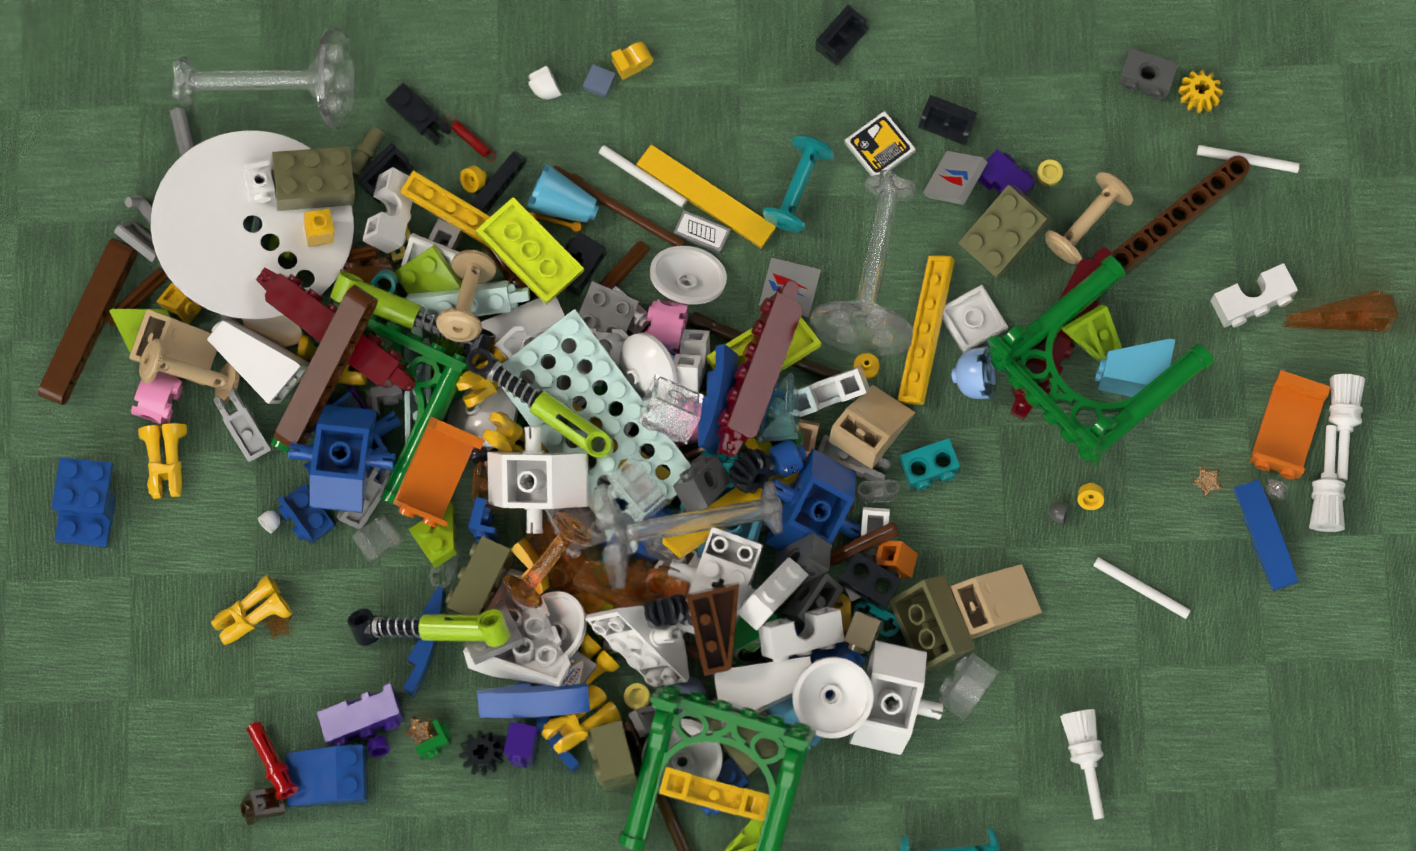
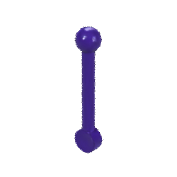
M353 385L349 386V391L362 409H369Z

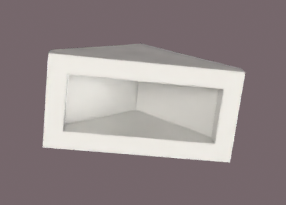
M863 507L861 536L889 523L890 509ZM879 545L865 553L877 555Z

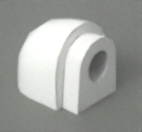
M548 66L529 75L530 82L528 84L536 96L541 99L550 100L562 95Z

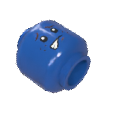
M790 439L770 447L768 455L775 465L773 475L778 474L781 478H786L803 470V460L807 458L802 445L796 446Z

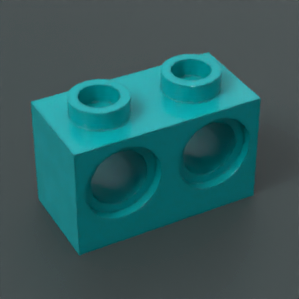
M949 438L902 454L899 458L900 466L910 490L914 488L917 491L926 489L932 485L931 482L940 479L942 482L952 480L960 470L959 462ZM939 457H945L950 464L947 467H940L936 464L935 460ZM921 466L924 468L925 473L921 476H916L912 473L911 468Z

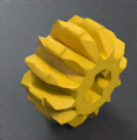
M1202 69L1199 75L1192 71L1189 74V78L1184 77L1181 83L1183 86L1179 88L1178 92L1183 95L1180 99L1181 103H1189L1187 106L1188 111L1196 107L1198 114L1201 113L1202 108L1209 112L1212 110V105L1217 106L1220 100L1218 97L1222 96L1223 90L1218 88L1221 84L1220 80H1212L1214 77L1213 73L1205 76V72ZM1197 89L1203 90L1202 94H1199Z

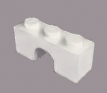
M391 168L378 175L373 197L384 203L387 214L380 212L368 218L362 240L386 254L403 246L406 240V227L411 219L410 210L413 202L400 194V190L409 176L395 168Z
M1284 263L1260 274L1257 283L1261 289V295L1258 297L1246 296L1241 291L1238 283L1213 295L1211 303L1224 328L1230 325L1233 328L1247 322L1246 318L1253 315L1261 317L1267 314L1271 307L1276 305L1283 307L1293 301L1298 289Z
M684 329L680 340V354H675L673 360L678 381L676 394L684 397L698 396L708 366L706 358L710 354V331Z
M862 366L790 391L785 394V398L793 419H797L834 403L844 402L866 394L870 391V387Z
M788 557L751 595L737 613L757 631L799 587L808 574L799 564Z
M824 607L804 612L805 627L799 635H796L794 622L777 619L765 622L758 629L762 656L773 659V662H782L788 660L790 655L804 656L811 654L813 649L827 650L834 648L836 643L844 641L841 611L831 607Z

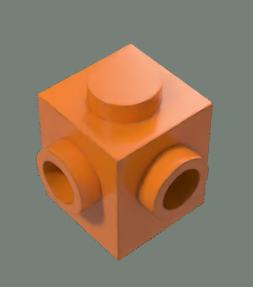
M887 541L879 545L876 564L884 569L889 567L899 574V579L912 578L918 554L903 541Z

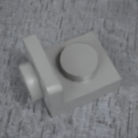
M396 385L389 388H383L382 386L371 387V396L366 397L367 407L370 410H377L376 418H381L379 403L395 405L399 403V400H405L404 390Z

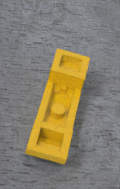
M668 767L665 768L659 794L762 822H764L769 803L768 794L728 785Z

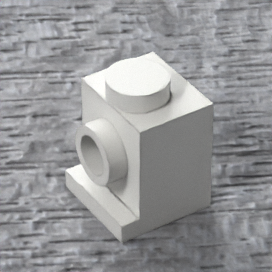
M269 160L244 164L243 177L249 202L265 203L270 201L271 198H275ZM264 180V182L261 183V184H258V183L255 182V181Z

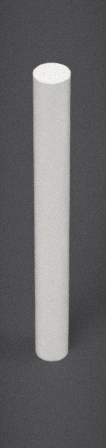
M603 145L599 154L682 208L684 207L688 199L607 146Z
M1198 145L1196 155L1228 160L1233 156L1240 155L1245 157L1250 165L1298 173L1299 163L1202 145Z
M1099 557L1093 565L1185 619L1191 611L1189 608Z

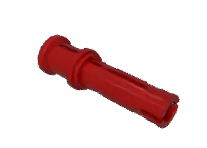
M259 721L249 725L246 731L267 770L265 776L268 781L272 782L276 790L275 796L277 800H283L292 796L299 788L297 784L292 782L288 774V766L285 763H281L262 723Z

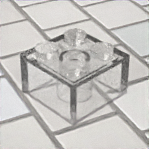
M655 374L642 398L638 423L650 431H658L665 434L672 441H681L687 444L701 418L703 395Z
M633 457L607 478L611 482L608 486L618 499L624 498L628 502L626 509L635 519L649 521L672 501L639 460Z
M974 653L969 658L963 656L953 672L956 676L953 680L948 677L940 687L938 703H943L944 709L964 722L995 681L999 671Z

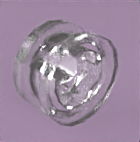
M1268 479L1266 481L1268 487L1263 489L1266 496L1274 500L1284 501L1286 499L1284 493L1289 491V486L1280 481Z

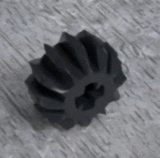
M750 448L745 454L741 453L740 457L734 460L735 464L729 468L731 482L745 494L749 492L754 494L757 489H763V485L770 482L769 477L773 476L775 465L763 451L758 448L755 450Z
M682 594L651 600L644 604L645 620H647L648 626L651 628L686 621L690 617L688 602H686L685 596Z
M481 730L477 731L478 739H474L469 734L467 737L471 742L470 745L461 743V747L467 750V752L459 754L461 759H467L463 763V767L467 769L472 766L471 773L473 775H476L479 768H481L482 776H487L488 767L495 773L497 769L493 765L494 762L498 764H503L504 762L502 758L497 756L504 754V748H496L502 741L500 738L492 741V732H488L485 739ZM482 747H484L486 752L489 750V753L484 755V759H480L478 755L476 756V753H479Z

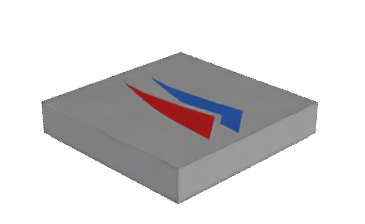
M946 151L923 194L927 198L964 205L988 162L983 157Z
M771 258L759 308L765 298H770L777 292V288L785 285L784 283L789 280L795 281L799 285L795 301L801 305L803 310L801 317L809 320L821 269Z

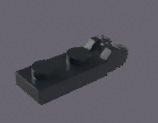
M402 83L385 99L386 103L420 135H424L436 146L440 143V139L429 129L433 124L446 135L452 131L439 115L405 83Z

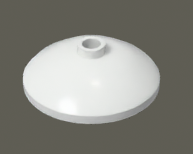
M675 246L661 251L654 257L650 267V278L655 288L667 298L682 304L697 305L716 299L723 292L727 281L725 268L714 255L691 246Z
M636 333L629 336L621 347L619 356L620 370L648 408L661 409L668 406L676 395L678 383L672 357L665 346L650 334Z
M502 387L496 389V394L489 396L478 405L468 408L463 401V397L472 392L471 388L466 389L459 400L454 399L448 413L447 424L484 439L482 435L485 429L496 431L497 426L488 421L491 413L502 411L516 422L518 409ZM484 439L482 447H485L487 451L495 448Z
M554 591L543 594L539 598L543 597L550 614L548 616L551 626L555 625L560 636L562 653L571 658L580 647L586 633L587 620L585 619V610L575 597L566 592Z
M828 657L810 664L798 677L793 690V707L797 718L801 723L809 725L811 727L810 730L816 731V735L824 738H840L855 732L867 720L873 706V688L870 679L857 664L845 658ZM828 690H833L834 692L831 698L825 697V693Z
M690 719L681 720L683 729L691 736L702 732L703 724ZM674 727L668 750L677 742L683 740L676 733ZM647 738V740H646V742H645V744H644V747H643L642 760H643V756H644V752H645V748H646V744H647L648 738ZM701 742L686 746L670 758L666 767L716 781L722 767L720 744L717 742ZM680 759H685L687 765L680 767L677 762Z

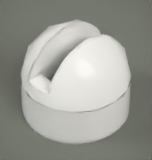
M266 511L257 518L262 527L271 534L280 525V516L275 511Z

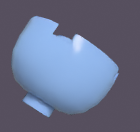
M987 347L974 348L964 352L958 359L956 368L952 369L953 383H957L959 390L965 396L972 399H992L995 393L990 392L991 384L996 385V369L990 362L991 356L987 355L989 350Z

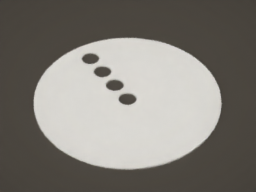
M230 132L207 139L183 154L168 170L159 185L152 205V241L163 270L174 285L188 298L208 310L233 318H274L283 314L265 301L266 290L256 281L264 267L277 274L281 273L289 276L290 273L296 276L298 272L308 270L313 273L315 281L313 285L304 289L309 291L311 288L320 295L337 279L340 269H343L347 261L353 240L354 224L351 205L277 211L275 198H271L270 201L265 203L249 202L243 177L244 164L269 160L273 180L272 152L310 149L308 146L284 135L272 132ZM264 180L255 181V182L258 183V184H261V183L264 182ZM330 208L335 232L334 243L308 247L303 226L304 212ZM251 215L259 217L262 221V228L255 233L248 232L243 227L244 219ZM266 234H274L279 238L280 245L274 251H267L261 246V238ZM284 252L293 253L297 257L296 266L292 269L282 268L278 263L280 254Z

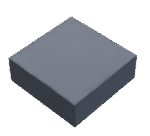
M592 64L583 84V89L606 98L615 80L616 73Z

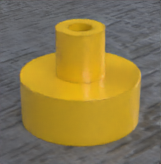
M473 165L461 171L460 181L466 191L474 193L484 188L485 179L487 178L484 170Z
M860 354L854 361L853 368L862 366L867 381L877 376L879 361L873 354Z
M1095 483L1081 486L1078 490L1079 505L1087 510L1100 508L1104 503V490L1102 487Z

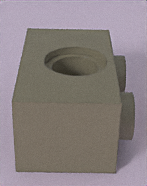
M856 611L844 639L845 642L850 643L848 648L861 654H865L866 650L872 651L874 640L878 639L885 621L861 611Z

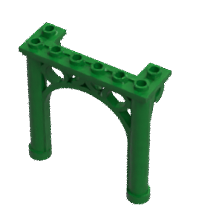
M1111 255L1101 261L1100 267L1026 328H1023L1022 325L1015 326L1004 336L1003 340L998 335L995 338L993 336L988 338L990 348L988 352L991 355L990 362L998 372L1003 370L1008 376L1007 379L1012 387L1016 390L1020 388L1026 394L1025 399L1033 408L1038 407L1043 412L1042 416L1045 421L1051 426L1055 424L1061 430L1059 432L1061 437L1068 444L1073 443L1078 448L1077 452L1080 457L1087 463L1090 461L1095 467L1100 464L1099 460L1107 449L1199 372L1207 370L1215 363L1209 351L1203 345L1197 343L1136 395L1115 403L1089 400L1077 394L1062 380L1053 361L1055 339L1063 326L1126 275L1121 264ZM1047 337L1045 351L1033 349ZM1031 358H1038L1046 361L1047 367L1043 373L1033 374L1026 367V363ZM1051 375L1052 378L1049 379V384L1052 388L1047 395L1037 383L1048 380ZM1066 403L1073 406L1070 413L1071 418L1057 404ZM1082 410L1095 411L1097 422L1093 426H1084L1077 420V414ZM1119 412L1113 418H1111L1110 415L1104 417L1102 415V413Z
M333 301V303H332V304L335 305L336 307H339V305H340V304H338V303H336V302H334V301ZM372 314L363 333L366 335L372 333L375 336L377 333L394 341L386 350L388 351L389 348H392L403 356L400 361L407 366L409 365V369L406 367L405 371L412 375L411 377H414L417 382L414 388L418 403L416 422L380 496L381 499L393 504L430 417L443 421L452 400H459L466 391H459L456 384L460 376L470 369L467 366V358L454 353L453 357L444 354L446 348L433 342L429 347L422 343L424 338L412 332L406 336L400 333L401 327L387 322L386 326L378 323L380 317ZM407 347L423 356L417 357L409 363L404 357V348ZM422 363L433 366L435 372L434 377L426 382H420L416 375V370ZM440 364L445 365V368H444L443 371H442V368H441ZM435 387L427 404L424 389ZM273 436L270 443L272 446L287 453L288 450H291Z
M666 684L664 687L660 686L650 698V702H652L651 707L656 708L625 829L621 831L618 843L632 850H644L663 773L670 758L686 746L701 742H717L730 745L746 753L763 771L769 786V803L756 851H781L807 750L816 735V731L810 730L811 727L804 723L796 722L795 725L784 722L785 719L780 716L769 715V717L758 715V711L752 708L743 707L742 710L734 708L732 703L725 700L710 701L701 693L691 692L686 694L680 692V688L674 685ZM678 708L683 709L680 713H677ZM692 716L700 719L703 724L702 732L691 736L683 729L681 725L682 718ZM708 717L727 722L725 727L720 729L714 728L712 733H707L710 729ZM739 726L758 731L751 739L750 745L746 743L748 738L741 734ZM674 727L676 733L683 740L677 742L668 750ZM767 738L775 741L779 747L778 753L773 756L763 757L757 749V740ZM782 758L776 782L775 775L769 764L777 762Z

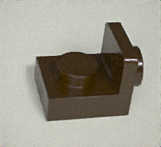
M274 787L249 791L243 798L240 810L242 816L246 818L247 825H253L257 819L281 816L286 812L283 800H277L275 796L276 790Z

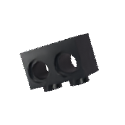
M856 552L838 583L884 611L902 580L898 578L899 574L889 567L884 569L877 565V560L865 552L863 554ZM859 566L863 567L867 571V576L858 578L854 575L853 569ZM878 581H885L889 584L890 590L888 592H880L876 588V583Z

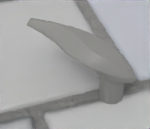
M140 195L127 197L125 205L127 207H137L143 217L151 224L152 206Z

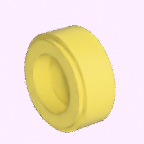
M1051 159L1043 161L1037 170V178L1045 186L1057 185L1063 175V168L1060 163Z
M634 683L626 688L624 701L631 710L647 707L650 703V692L645 685Z

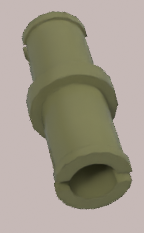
M370 127L362 144H358L356 148L357 153L351 161L353 175L356 177L365 169L369 160L375 157L376 154L374 152L385 136V133L376 127Z

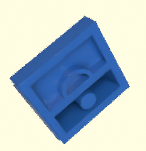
M60 457L51 507L58 514L54 541L57 543L108 548L116 497L110 491L114 467L112 463Z

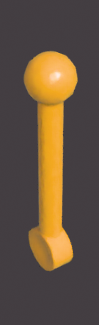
M530 213L536 220L542 219L571 228L575 233L580 232L582 228L579 222L569 223L546 215Z

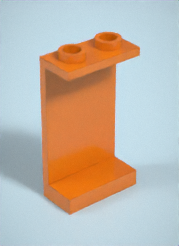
M1280 370L1276 376L1249 462L1255 464L1254 466L1257 469L1263 471H1270L1271 469L1280 472V476L1286 479H1299L1304 473L1305 468L1303 466L1323 403L1328 397L1331 386Z
M430 417L393 501L394 505L400 507L399 513L413 518L415 514L423 517V523L434 528L438 524L447 527L448 522L442 518L473 448L481 450L484 439Z

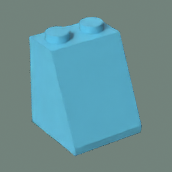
M1165 339L1108 351L1106 358H1101L1097 367L1095 381H1099L1098 390L1133 397L1170 367L1175 339Z

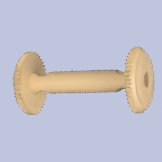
M1100 172L1096 175L1097 183L1103 191L1064 236L1050 230L1045 234V240L1049 248L1057 256L1070 264H1079L1080 260H1082L1079 251L1074 246L1114 201L1126 206L1131 205L1133 202V196L1129 188L1110 173Z
M464 250L453 257L452 269L455 275L462 279L455 309L449 308L442 311L436 320V326L440 333L456 342H469L480 335L482 330L481 321L474 313H471L477 284L491 281L496 274V266L493 259L477 250Z
M158 338L149 342L142 354L139 374L145 383L152 382L158 372L161 371L215 387V398L221 397L225 404L231 400L228 391L233 388L237 390L240 374L229 362L224 365L219 373L163 356L164 343Z

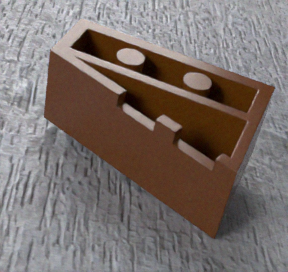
M739 582L686 595L704 676L731 670Z

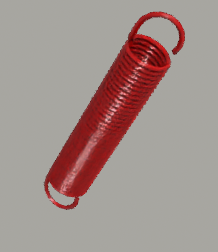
M458 120L452 124L451 129L483 158L490 154L492 150Z

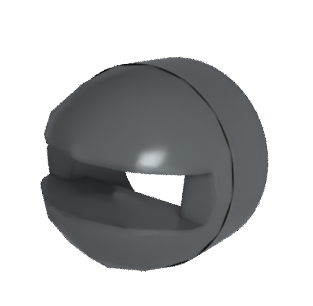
M1062 502L1053 504L1049 509L1050 518L1054 522L1064 525L1070 512V505Z

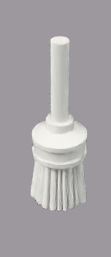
M1337 374L1330 378L1332 405L1329 407V422L1337 426V432H1339L1337 479L1340 481L1348 480L1350 433L1353 432V427L1362 423L1361 413L1363 408L1360 405L1365 378L1353 374Z
M1334 425L1326 426L1324 473H1321V479L1312 482L1313 493L1311 497L1314 499L1309 529L1321 532L1345 530L1343 500H1345L1344 489L1346 484L1338 480V474L1335 473L1337 426Z
M1095 709L1064 714L1060 718L1070 744L1068 746V750L1071 753L1070 760L1080 764L1081 770L1085 772L1094 820L1103 819L1105 817L1095 768L1098 767L1097 761L1104 756V753L1101 750V740H1097Z

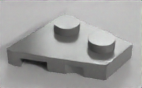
M503 600L499 601L492 609L502 612L511 633L510 639L498 647H490L485 641H464L475 665L524 644L523 638Z

